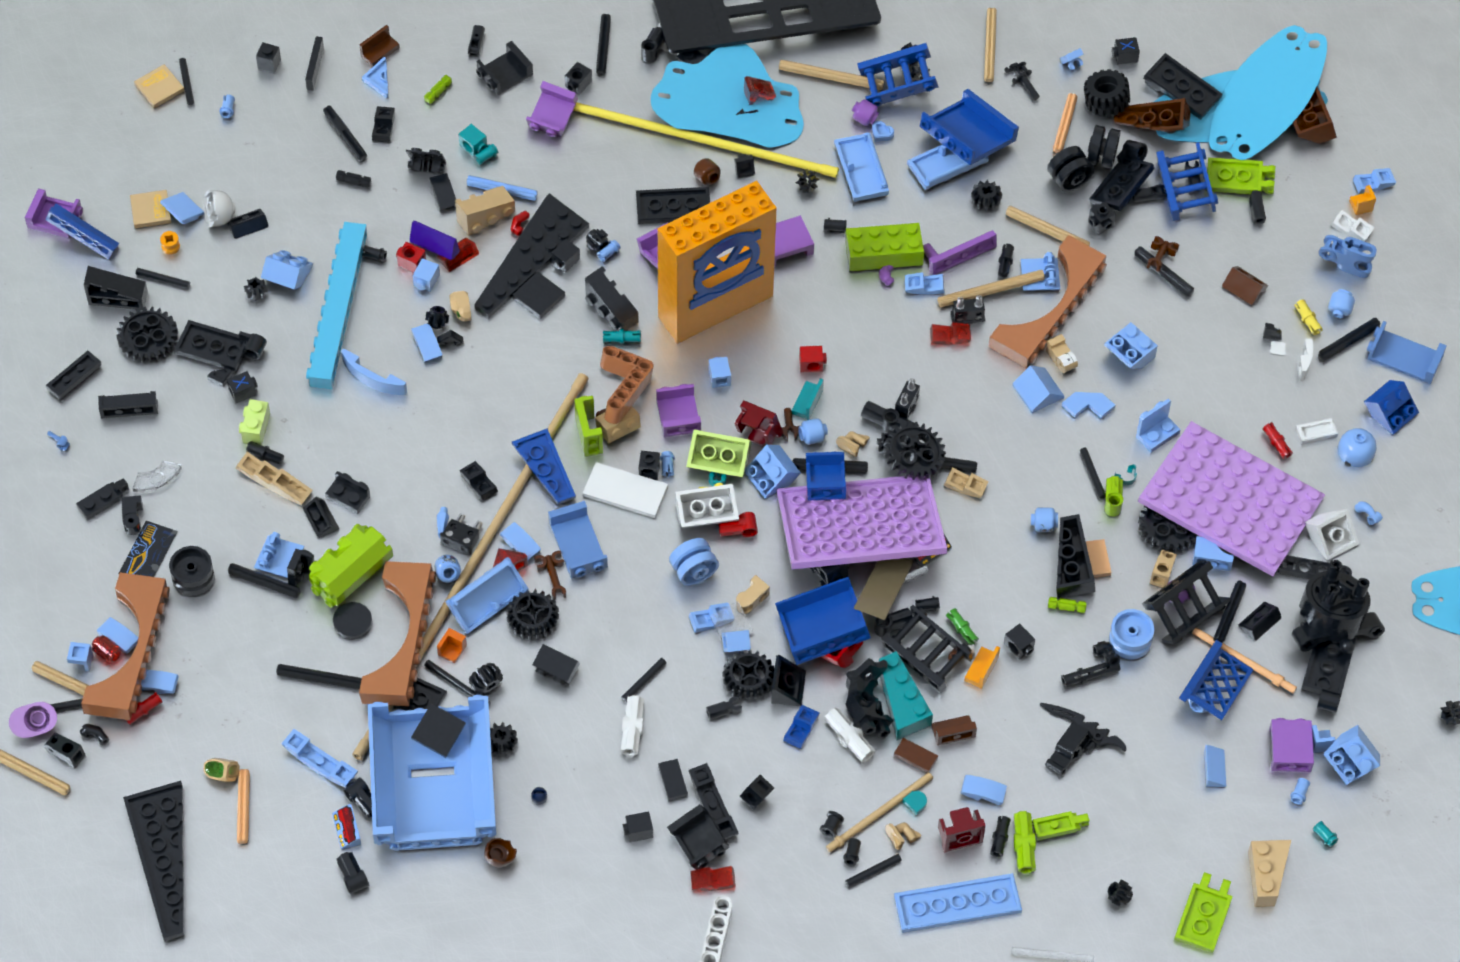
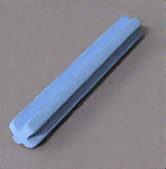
M471 175L467 178V185L471 187L490 190L504 186L511 196L533 201L536 200L538 195L537 190Z

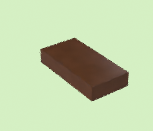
M905 738L901 740L894 752V757L925 773H930L938 759V755Z

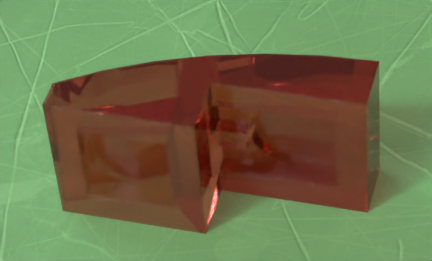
M954 322L950 326L932 324L930 327L931 344L951 345L970 342V324Z
M728 866L712 870L710 867L691 871L692 890L716 891L735 888L734 868Z

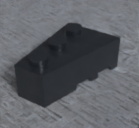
M601 266L585 278V300L590 306L593 305L597 309L598 314L602 318L605 317L609 321L612 329L617 331L624 329V331H627L639 322L638 311L625 294H619L615 288L617 284L614 280L609 281L604 274L606 270Z

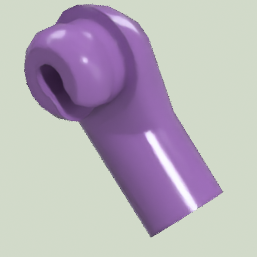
M886 265L879 271L881 282L887 286L894 282V278L891 277L890 273L893 269L891 265Z

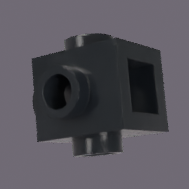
M1106 202L1096 204L1090 209L1088 222L1099 235L1114 227L1116 213Z

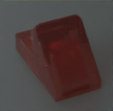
M749 76L744 78V93L749 105L759 98L772 101L776 97L770 81Z

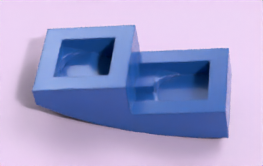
M801 705L793 718V723L784 735L783 741L801 749L810 735L820 712Z

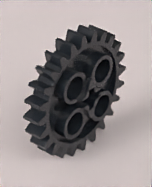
M144 307L141 312L137 308L135 314L130 311V317L124 316V322H119L120 328H117L118 334L116 335L118 345L123 353H127L128 358L133 355L134 361L138 357L141 358V362L145 358H148V361L151 362L152 357L159 360L158 355L166 357L165 351L171 353V347L176 346L175 341L178 340L176 321H173L172 316L168 317L167 311L162 313L161 308L154 311V307H151L150 311H147V308Z
M907 422L906 427L902 423L899 429L894 427L885 441L884 451L887 452L884 457L889 458L887 464H893L892 470L898 469V475L905 473V479L911 475L912 480H915L916 476H918L921 481L924 475L926 478H930L931 474L935 475L937 470L941 469L945 461L943 457L946 454L943 451L945 445L940 444L942 438H936L938 432L931 433L932 427L925 429L924 423L921 427H918L917 422H915L914 426Z
M1146 506L1140 511L1138 529L1142 531L1141 537H1146V543L1151 541L1152 548L1156 545L1159 546L1158 551H1161L1162 548H1165L1168 552L1169 549H1172L1174 553H1176L1177 548L1184 551V547L1190 548L1191 542L1195 543L1196 537L1199 536Z

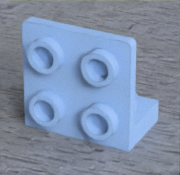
M1170 399L1158 402L1149 412L1145 411L1139 417L1136 438L1150 453L1180 434L1179 427L1168 417L1171 405Z

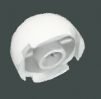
M207 191L204 196L208 197L207 203H203L205 222H210L208 227L224 226L235 213V203H232L229 195L223 191Z

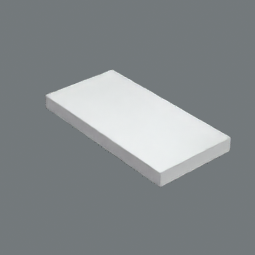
M596 462L583 491V497L655 519L668 489V484Z

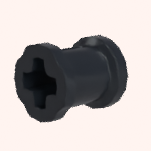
M828 811V818L824 825L820 826V831L824 835L834 838L837 835L836 830L839 824L844 822V818L835 811Z

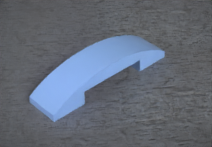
M344 348L342 349V359L346 368L360 382L372 389L387 394L405 395L407 393L405 381L392 374L387 379L360 365L359 356Z
M295 729L282 742V746L303 764L340 786L346 787L358 773L356 769L344 761H337L310 743L309 738Z

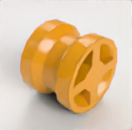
M167 231L161 235L160 243L163 252L166 254L177 253L180 249L178 235L173 231Z

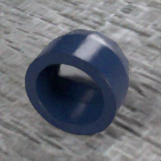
M536 787L531 793L532 801L538 805L544 804L547 801L546 790L543 787Z

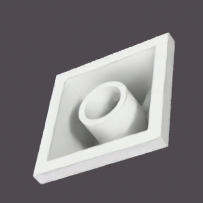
M1348 509L1322 513L1305 522L1311 541L1326 560H1330L1359 545Z

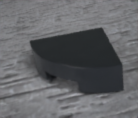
M1265 323L1263 338L1282 340V331L1275 328L1274 324Z
M452 330L437 337V342L442 345H446V343L458 345L464 342L463 336Z
M230 368L214 370L208 374L207 378L224 387L227 384L226 379L231 378L234 371Z

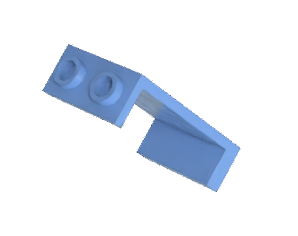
M1383 321L1381 327L1377 326L1373 335L1375 340L1374 342H1369L1366 350L1369 352L1368 360L1431 384L1447 345L1439 343L1437 350L1385 331L1387 323Z
M585 501L548 512L549 524L571 578L583 577L587 573L599 572L608 567L607 555H603L589 520Z

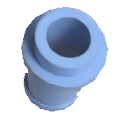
M227 94L223 97V104L219 109L220 115L223 118H230L234 114L233 104L235 98L232 95Z
M616 240L608 241V245L597 252L598 258L605 262L614 253H618L621 248Z
M664 451L660 456L662 476L666 477V473H668V477L674 475L673 460H675V456L671 451Z
M1299 778L1294 792L1290 794L1291 801L1297 805H1301L1306 801L1305 795L1310 786V782L1307 779Z

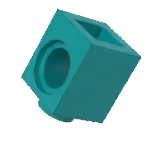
M472 123L458 134L459 145L472 156L487 147V136Z

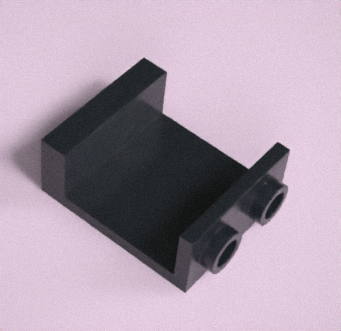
M513 41L506 44L505 54L484 65L480 60L476 61L477 75L479 78H483L489 89L494 90L497 95L533 75V64Z

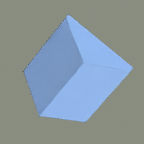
M1030 365L1012 384L1031 413L1064 398L1057 384L1043 367Z

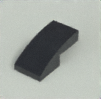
M377 106L372 141L390 142L395 115L394 107Z
M448 174L430 177L429 180L439 210L443 211L456 207V197Z
M476 461L460 470L467 484L481 501L498 492L496 485L487 477L485 470Z

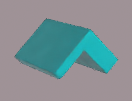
M820 378L818 384L805 381L792 408V415L806 420L810 419L823 392V379Z

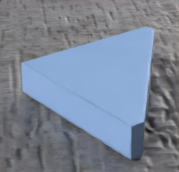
M383 57L362 76V81L385 98H388L386 58Z

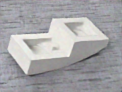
M1343 210L1340 211L1330 225L1341 233L1364 242L1374 229L1373 226L1360 217L1356 220Z
M1305 339L1303 355H1300L1298 361L1300 381H1304L1309 371L1313 355V339Z

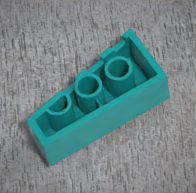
M897 651L879 658V662L886 660L888 663L887 669L880 676L890 716L894 720L892 726L894 727L896 741L932 726L933 714Z

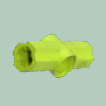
M1019 811L1014 813L1013 816L1015 829L1014 851L1017 853L1018 872L1030 874L1036 870L1034 853L1036 849L1035 833H1033L1031 813Z

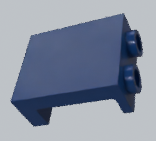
M844 452L806 453L807 499H846Z

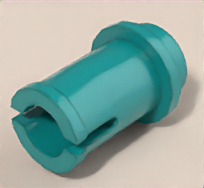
M488 144L487 148L475 154L474 157L481 165L491 157H496V154L499 152L494 144Z
M1323 821L1318 822L1314 826L1313 831L1324 840L1325 845L1332 847L1337 843V834L1332 833Z

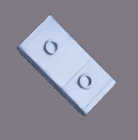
M867 132L861 135L834 140L853 201L857 202L888 195V184L871 134Z
M940 145L907 160V165L924 190H927L932 186L987 163L989 158L985 157L969 165L947 147Z
M506 557L502 562L485 572L481 577L445 602L464 633L468 634L507 606L509 602H512L514 596L519 597V592L525 593L528 587L511 559Z

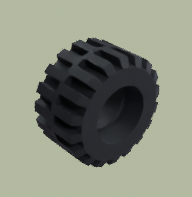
M1103 69L1098 73L1094 72L1093 76H1089L1088 80H1085L1084 95L1086 107L1094 115L1099 114L1101 117L1116 116L1129 106V82L1123 73H1119L1117 70L1107 69L1104 71Z

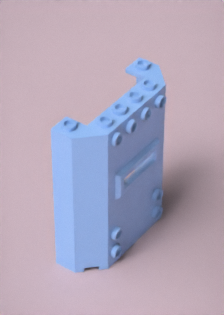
M474 695L473 697H468L469 706L439 707L466 722L446 758L411 739L427 709L416 708L407 711L398 709L389 712L388 703L374 702L373 704H368L374 844L382 845L385 843L390 845V849L395 851L470 846L482 843V838L486 836L491 838L496 835L488 696ZM454 767V774L411 777V770Z

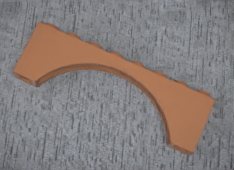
M1070 235L1060 245L1057 256L1067 277V290L1059 304L1051 312L1032 322L1017 325L999 324L989 338V348L1026 369L1030 363L1034 364L1040 350L1043 351L1046 348L1049 338H1053L1056 335L1059 325H1063L1066 322L1069 312L1075 310L1078 300L1085 297L1088 287L1095 284L1098 274H1102L1107 266L1105 263L1106 255Z
M385 561L382 575L384 586L387 590L397 595L406 605L410 614L409 630L401 649L387 664L370 674L362 676L359 695L362 704L383 702L388 703V705L409 706L410 699L414 697L413 682L417 681L416 666L420 665L421 657L419 651L420 648H423L424 644L422 635L427 629V621L425 619L426 615L429 616L430 613L429 599L433 597L432 583L436 582V572L433 571L431 563Z
M120 572L115 587L116 596L119 601L132 611L138 621L140 628L138 642L132 656L118 672L99 683L86 686L81 704L83 714L131 720L132 713H135L137 709L136 699L137 696L140 697L141 681L146 678L147 669L145 667L151 660L150 650L151 647L155 646V632L160 629L161 621L159 618L160 614H164L165 598L168 599L170 588L167 587L166 579Z

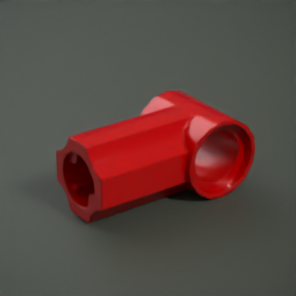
M753 512L740 514L738 521L718 523L720 537L739 534L743 537H752L758 533L756 517Z

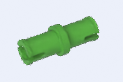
M956 608L950 610L951 614L948 612L946 617L955 626V631L961 634L968 645L975 644L974 640L977 642L979 638L969 627V622L962 618Z

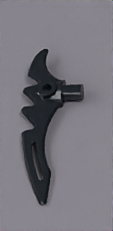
M1040 703V706L1051 714L1064 717L1072 722L1074 721L1090 731L1093 739L1084 749L1086 752L1090 753L1094 747L1099 748L1108 744L1115 745L1124 752L1127 750L1125 743L1118 736H1107L1110 732L1109 729H1096L1099 725L1098 722H1083L1085 716L1060 706ZM1053 709H1054V710H1058V711L1065 712V713H1067V714H1064V713H1061V712H1057V711H1053Z

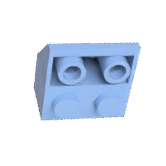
M280 250L266 257L261 278L295 290L302 286L313 263L309 262L305 257H295L288 251Z
M1131 322L1104 343V346L1130 369H1139L1146 366L1156 357L1158 347L1157 344Z
M768 444L745 469V474L764 499L776 494L779 488L789 487L801 473L780 445Z
M1359 725L1342 733L1324 752V756L1346 785L1380 766L1379 752Z

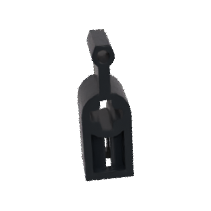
M1073 721L1056 744L1055 752L1046 761L1045 766L1062 776L1071 762H1075L1093 739L1090 731Z

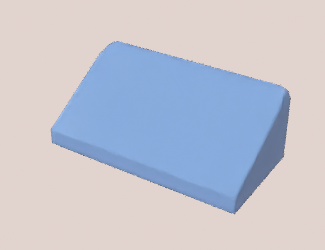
M1205 745L1206 787H1226L1224 750L1211 745Z

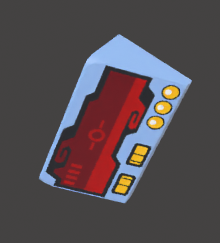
M348 804L333 812L332 815L341 849L361 845L352 805Z

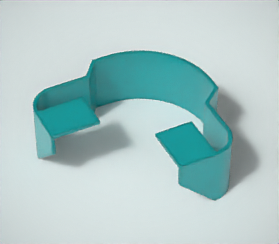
M1129 465L1127 472L1132 473L1133 469L1136 471V465ZM1115 472V475H1114V476H1119V478H1121V475H1120V474H1116V472ZM1134 473L1135 478L1133 480H1123V485L1133 484L1136 480L1137 473Z

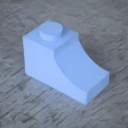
M1197 536L1192 565L1199 561H1210L1213 569L1231 571L1234 556L1223 552L1213 542Z

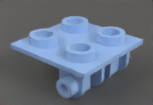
M1047 252L1044 258L1021 259L1022 274L1043 270L1045 279L1042 281L1024 285L1023 291L1060 290L1058 258H1055L1052 252Z
M273 532L268 535L254 568L288 578L287 567L295 549L303 550L304 546L282 540L279 533Z

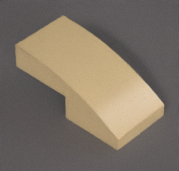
M952 467L943 486L968 496L981 498L989 481L973 473L969 476Z

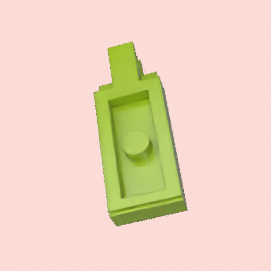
M1069 811L1033 819L1032 825L1036 839L1039 841L1080 831L1082 827L1089 826L1090 820L1087 813L1077 815Z

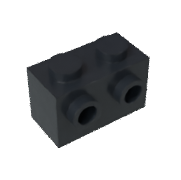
M542 644L532 665L536 668L535 672L545 677L549 674L554 677L553 681L561 685L564 683L570 685L580 663Z

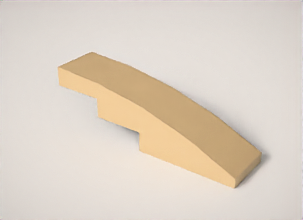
M246 452L236 466L237 470L255 482L301 506L313 491L282 468L278 470L264 460L262 462L249 452Z

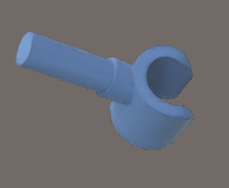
M48 431L47 435L57 441L56 446L60 450L66 451L70 445L65 436H57L53 432Z

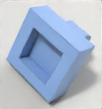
M1081 48L1059 59L1062 65L1068 62V68L1073 70L1075 69L1074 61L1078 67L1083 65V61L1078 57L1084 54Z

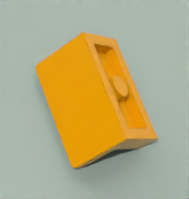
M981 646L964 681L982 689L999 658L1000 647L996 646L995 650L991 651Z

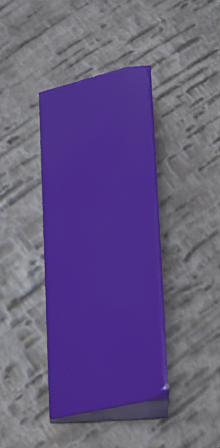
M412 222L410 232L411 243L449 260H452L460 252L456 238L420 222Z

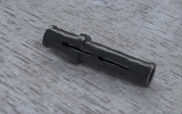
M1105 662L1085 669L1078 668L1075 672L1061 675V681L1064 687L1077 683L1083 684L1087 680L1120 671V664L1111 667L1109 663ZM1105 667L1107 668L1106 670H1102V671H1099V672L1094 673V671H1096V670H1099V669H1102V668H1105ZM1088 673L1086 676L1075 679L1076 676Z

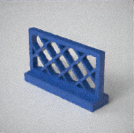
M1216 640L1179 699L1184 702L1190 699L1222 720L1253 669L1221 649L1223 644ZM1221 656L1227 660L1228 664H1222L1219 657ZM1218 669L1221 676H1214L1212 670ZM1224 669H1231L1233 675H1226ZM1236 669H1241L1246 675H1238ZM1229 680H1235L1237 686L1231 687ZM1204 681H1211L1213 687L1207 688ZM1217 681H1223L1225 687H1219ZM1204 692L1206 699H1201L1195 694ZM1209 692H1216L1218 699H1211ZM1221 692H1228L1230 698L1224 699ZM1214 704H1220L1223 712L1216 709Z

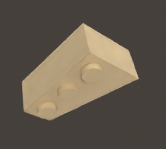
M504 186L486 190L483 192L484 195L477 197L475 194L470 195V199L461 201V199L455 200L457 222L468 236L480 232L483 228L493 225L498 220L508 217L515 212V200Z
M1291 840L1251 841L1248 855L1254 907L1275 906Z

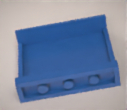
M970 89L963 91L962 100L932 116L922 112L920 127L969 165L1015 142L1019 126Z
M849 577L775 603L796 665L871 638L862 612L853 609L857 598Z

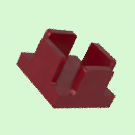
M743 400L740 405L741 413L734 423L737 431L742 433L746 426L753 428L748 440L762 447L766 443L771 445L775 437L780 438L783 430L776 413Z
M968 807L950 811L953 826L946 828L944 819H939L938 829L942 838L944 853L983 843L986 825L984 819H981L978 809L973 811V818Z

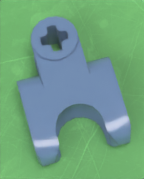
M1334 235L1325 236L1323 240L1325 245L1318 252L1321 258L1335 262L1340 270L1361 278H1366L1371 274V261L1375 258L1377 252L1374 245L1353 237H1347L1343 240ZM1363 251H1370L1371 254L1363 253ZM1358 265L1365 267L1367 270L1359 269Z

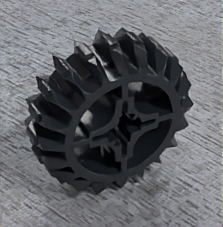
M535 588L533 593H530L527 589L526 594L519 592V597L514 596L512 598L513 602H509L506 614L509 627L514 629L515 634L520 633L522 638L527 635L528 639L531 640L532 636H536L539 639L541 634L546 637L547 632L552 633L553 627L557 626V620L559 619V608L556 606L555 599L551 600L550 594L545 596L544 591L537 593Z
M751 649L748 653L742 650L740 655L734 653L733 658H729L727 664L724 665L722 672L723 684L726 685L727 691H732L733 696L738 694L740 700L743 697H746L747 701L750 700V697L757 700L758 695L763 698L765 692L769 693L771 691L775 667L772 665L771 659L766 660L765 654L759 656V651L752 654ZM759 669L763 671L764 679L760 678L758 674ZM734 672L738 673V676L740 677L739 681H737L734 678Z

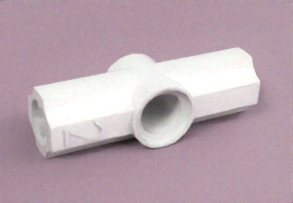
M632 695L627 698L626 714L623 716L622 724L623 739L621 753L631 757L638 755L640 735L642 736L645 702L644 698L638 695Z
M833 708L825 716V720L837 733L840 743L846 748L849 747L861 762L868 761L875 754V749L863 737L862 730L854 727L853 722L851 723L839 708Z

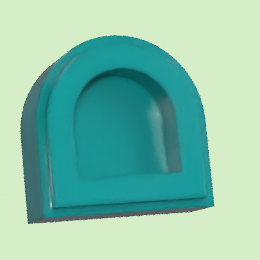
M913 791L903 798V803L915 815H918L925 809L927 797L921 791Z

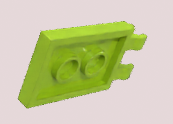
M1208 157L1207 173L1212 192L1251 194L1252 191L1258 190L1260 192L1264 191L1267 194H1274L1275 181L1264 180L1265 177L1275 179L1276 166H1263V161Z
M1204 872L1200 885L1193 883L1174 940L1213 953L1233 896L1227 894L1231 881L1223 879L1218 891L1208 887L1212 875Z

